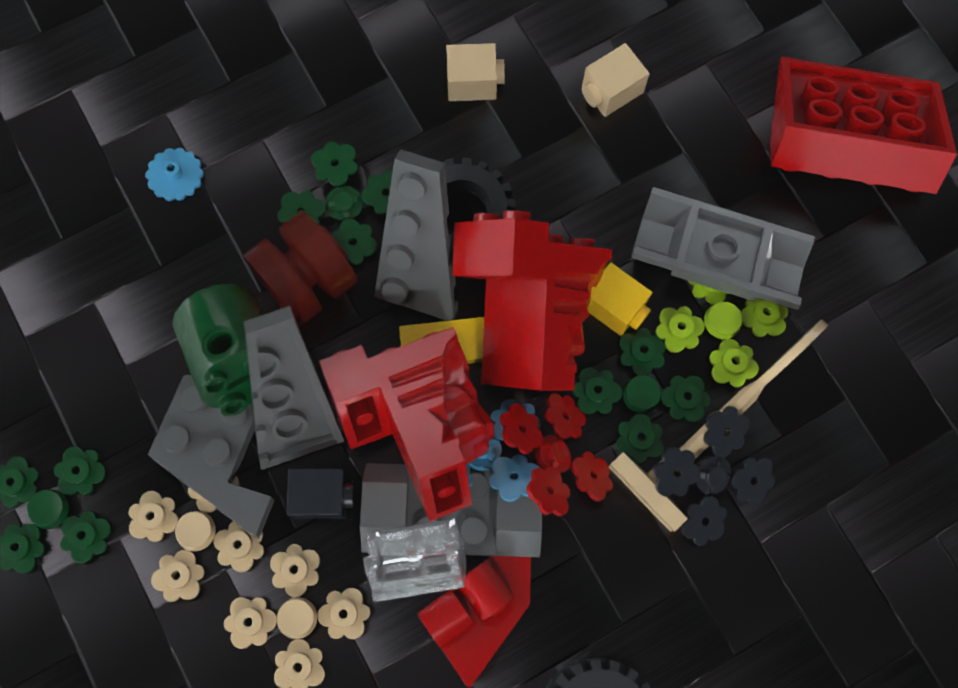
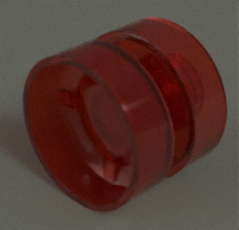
M300 210L278 227L281 237L289 249L286 253H283L272 242L264 238L242 255L247 265L282 309L291 307L299 327L323 310L319 299L312 289L313 286L317 284L328 295L337 299L358 282L356 274L347 262L348 257L339 243L322 225L319 226L303 210Z

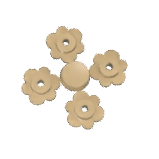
M235 476L232 484L240 486L239 478ZM188 488V494L193 499H197L196 505L200 511L189 512L180 519L173 512L175 509L174 500L168 497L162 499L161 495L155 491L144 493L140 498V504H134L129 508V516L133 519L129 525V531L133 537L137 539L147 537L151 542H159L163 539L164 533L175 531L178 543L186 549L179 551L174 557L171 555L163 556L159 562L161 569L155 571L151 578V584L154 589L164 591V599L169 602H175L179 597L191 600L199 594L200 584L198 581L203 578L205 571L201 565L196 564V557L191 551L205 549L214 539V546L220 551L217 557L218 562L224 566L231 564V567L237 572H247L253 565V559H259L264 554V547L259 544L263 539V531L258 539L252 537L233 521L229 525V530H221L215 535V523L206 513H211L216 508L190 488ZM154 513V518L150 520V515ZM241 541V547L236 549V543ZM177 572L180 573V578L178 580L175 579V574Z
M297 544L290 545L286 553L278 552L274 554L270 560V567L276 573L272 578L273 585L276 588H285L286 593L293 597L281 605L277 616L272 610L266 609L267 603L263 598L257 597L250 601L248 598L239 597L231 603V615L224 620V628L228 632H232V644L239 649L247 648L252 643L257 646L265 644L268 639L267 632L272 631L276 625H278L279 630L286 637L296 639L288 645L287 651H280L275 657V663L279 668L275 671L274 681L280 688H308L309 686H317L324 680L325 670L319 664L323 659L322 652L317 648L310 649L309 644L301 639L308 636L314 630L317 618L321 625L329 627L328 633L331 638L339 639L345 635L349 639H357L364 632L365 625L363 621L367 620L371 613L370 608L362 604V593L358 589L348 588L342 594L338 591L330 592L327 596L328 604L323 605L317 614L314 605L309 600L300 596L306 592L307 585L313 586L318 583L319 574L315 570L320 564V557L313 550L303 551L302 547ZM293 566L298 567L296 574L291 572ZM345 609L348 615L343 619L340 613ZM248 618L252 619L251 626H247L246 620ZM297 663H300L302 665V670L300 672L296 671L295 665Z

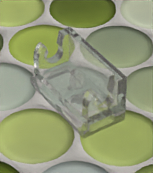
M455 518L368 533L366 535L365 542L370 557H364L363 561L373 591L374 602L464 587L467 558Z

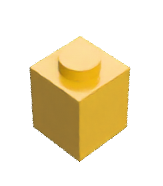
M610 262L605 268L598 285L591 287V301L587 310L603 324L622 336L629 326L637 330L648 316L651 309L646 304L653 292Z

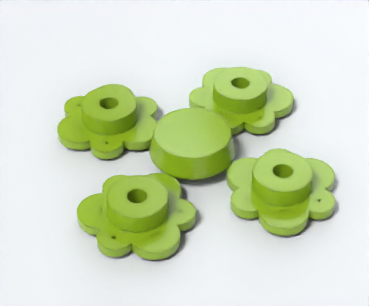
M688 281L694 286L692 288L694 297L699 299L705 297L706 301L712 304L704 315V322L701 318L692 316V311L688 307H680L678 310L665 308L659 314L660 325L656 328V335L660 339H665V347L673 353H679L685 347L688 349L695 348L699 343L698 336L703 333L705 327L712 336L726 339L719 345V350L713 351L709 356L711 364L714 365L711 372L712 377L718 383L730 382L734 387H741L746 379H752L757 375L759 368L756 361L751 359L753 356L752 349L749 346L740 347L735 340L730 338L738 334L742 324L752 328L753 334L757 337H764L767 333L771 336H779L785 331L786 323L783 319L787 317L788 309L784 305L755 297L753 301L746 299V308L740 312L734 304L723 302L726 294L729 293Z

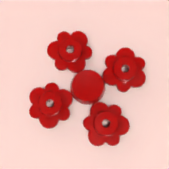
M552 393L546 399L549 409L545 411V418L557 436L547 435L543 438L541 431L537 428L538 419L531 413L527 414L525 408L517 403L509 406L507 412L500 415L499 421L504 427L502 438L508 446L518 447L519 451L523 454H528L535 448V458L541 468H535L531 472L532 481L526 487L529 498L538 505L541 513L545 515L553 513L557 516H562L569 509L566 498L570 496V489L565 483H562L560 473L567 471L570 466L575 475L578 489L582 492H587L594 501L603 500L606 492L612 489L613 484L608 477L610 469L607 462L602 458L595 459L591 452L586 451L581 457H577L571 462L570 451L562 439H567L570 436L574 439L582 435L581 427L585 424L586 418L584 413L578 407H575V402L570 396L561 397L557 393Z

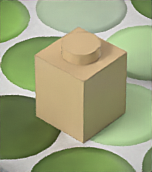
M495 43L446 45L449 101L496 100L497 84H504L505 76L504 59H496Z
M624 43L585 68L582 93L588 104L594 108L597 106L603 116L606 117L643 94L650 73L629 46Z

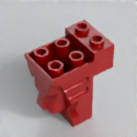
M503 211V219H500L499 214L474 213L473 221L455 222L452 276L486 279L481 384L541 391H574L577 365L573 356L581 355L585 351L582 323L589 316L587 308L591 301V287H596L601 280L605 266L612 259V249L594 247L595 240L586 238H569L568 244H564L563 235L549 234V223L532 221L531 213L526 211Z
M453 327L441 332L429 333L422 339L398 348L386 349L379 355L367 358L363 346L360 345L350 350L338 351L331 357L319 361L335 411L351 450L393 434L429 522L472 505L466 465L488 451V441L494 437L495 430L491 417L478 403L476 389L469 380V366Z

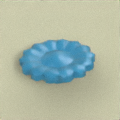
M167 148L164 153H157L154 160L148 163L149 170L145 174L149 180L147 183L148 187L154 190V194L157 197H164L167 201L174 199L182 201L186 196L194 195L195 189L201 186L200 179L204 175L200 160L195 159V155L192 152H185L183 148H177L176 150Z

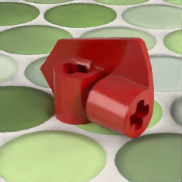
M490 556L456 581V585L417 613L430 635L443 650L467 687H471L530 605L531 557Z

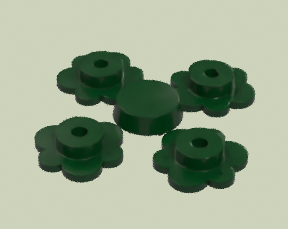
M331 141L326 143L324 150H317L311 156L312 165L316 168L315 174L317 179L320 181L329 180L330 184L337 187L328 194L326 205L322 200L314 198L310 190H303L300 194L288 192L281 199L283 208L278 212V219L282 223H286V228L290 234L297 236L303 234L306 229L310 231L318 229L320 225L319 218L323 217L327 210L330 216L341 222L339 230H335L330 234V241L333 244L331 249L333 258L338 262L349 260L351 264L359 265L363 262L364 256H372L376 252L377 242L371 237L373 233L371 226L368 224L359 225L355 219L361 212L363 202L368 206H374V211L378 215H385L387 213L389 195L384 196V194L390 193L393 170H387L381 176L371 175L368 179L369 186L363 190L361 197L356 189L343 186L348 181V175H354L358 170L357 163L354 161L356 158L354 147L349 144L338 146L336 142Z
M645 328L639 329L636 334L627 333L619 341V347L623 351L620 356V362L626 367L631 366L633 373L637 375L626 382L623 390L620 385L612 382L613 374L610 371L603 370L599 373L594 368H585L581 371L579 382L574 384V391H572L573 395L579 398L578 408L582 413L588 415L596 411L601 414H608L612 410V403L618 402L623 396L627 407L638 414L631 418L630 423L622 422L618 426L620 437L616 441V450L620 455L624 452L627 456H631L632 460L637 464L644 463L647 457L652 459L658 458L664 451V444L659 439L663 434L662 427L658 424H651L650 418L644 413L653 411L661 400L665 407L670 408L669 414L673 419L680 420L684 417L687 421L694 423L702 419L704 407H707L711 401L709 394L703 392L704 382L698 376H689L686 379L681 376H675L670 381V387H666L661 392L659 384L647 375L651 373L653 368L659 369L663 366L664 357L662 354L666 350L665 340L658 338L657 335L651 336L649 330ZM640 349H645L646 353H642ZM594 388L600 389L601 393H596ZM684 395H688L689 400H686ZM638 435L643 436L644 441H640Z
M70 447L64 452L63 462L58 463L54 468L55 475L60 478L58 481V489L60 491L47 489L38 492L35 482L39 479V472L35 468H29L28 461L22 457H13L7 462L6 466L0 465V501L2 500L3 505L8 508L16 507L19 502L28 503L27 516L33 523L25 524L22 527L18 524H10L5 528V535L0 536V568L2 570L9 571L14 568L18 573L25 574L31 572L36 565V558L42 556L45 552L44 544L39 542L41 538L40 528L52 529L61 523V530L65 536L60 541V547L63 551L70 552L75 562L86 563L92 559L94 554H102L106 551L107 542L105 539L109 537L112 529L109 521L97 518L96 514L92 511H84L80 517L70 516L66 518L69 505L64 494L73 495L79 492L82 495H89L94 489V484L102 482L106 476V468L98 462L99 454L96 451L87 450L84 452L81 448ZM80 468V472L76 474V470ZM85 532L86 536L82 539L81 535ZM19 544V549L16 551V545Z

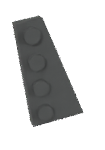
M401 149L395 157L374 297L450 321L456 319L459 311L458 301L454 300L456 279L455 276H452L450 253L453 249L451 234H448L447 227L449 205L445 163Z
M289 306L244 321L260 469L263 470L344 442L341 428L291 307Z

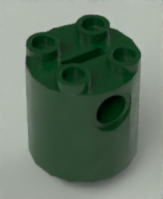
M235 284L213 285L197 291L182 302L174 314L172 324L201 401L212 408H219L224 416L240 414L246 409L247 405L252 404L244 321L264 315L255 294L246 287Z

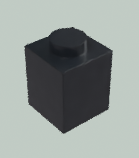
M288 469L286 515L293 519H347V508H354L355 482L348 481V475L343 469Z

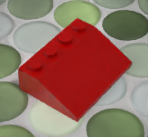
M781 57L778 68L770 139L772 167H778L790 172L801 171L819 174L827 178L861 181L868 185L879 184L903 188L910 192L921 191L937 194L957 155L940 82Z

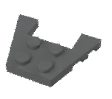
M184 375L148 455L186 486L211 503L221 513L242 527L252 537L260 538L274 503L273 498L232 484L255 431L253 404L247 405L246 409L240 414L224 416L219 408H212L201 401L192 375Z

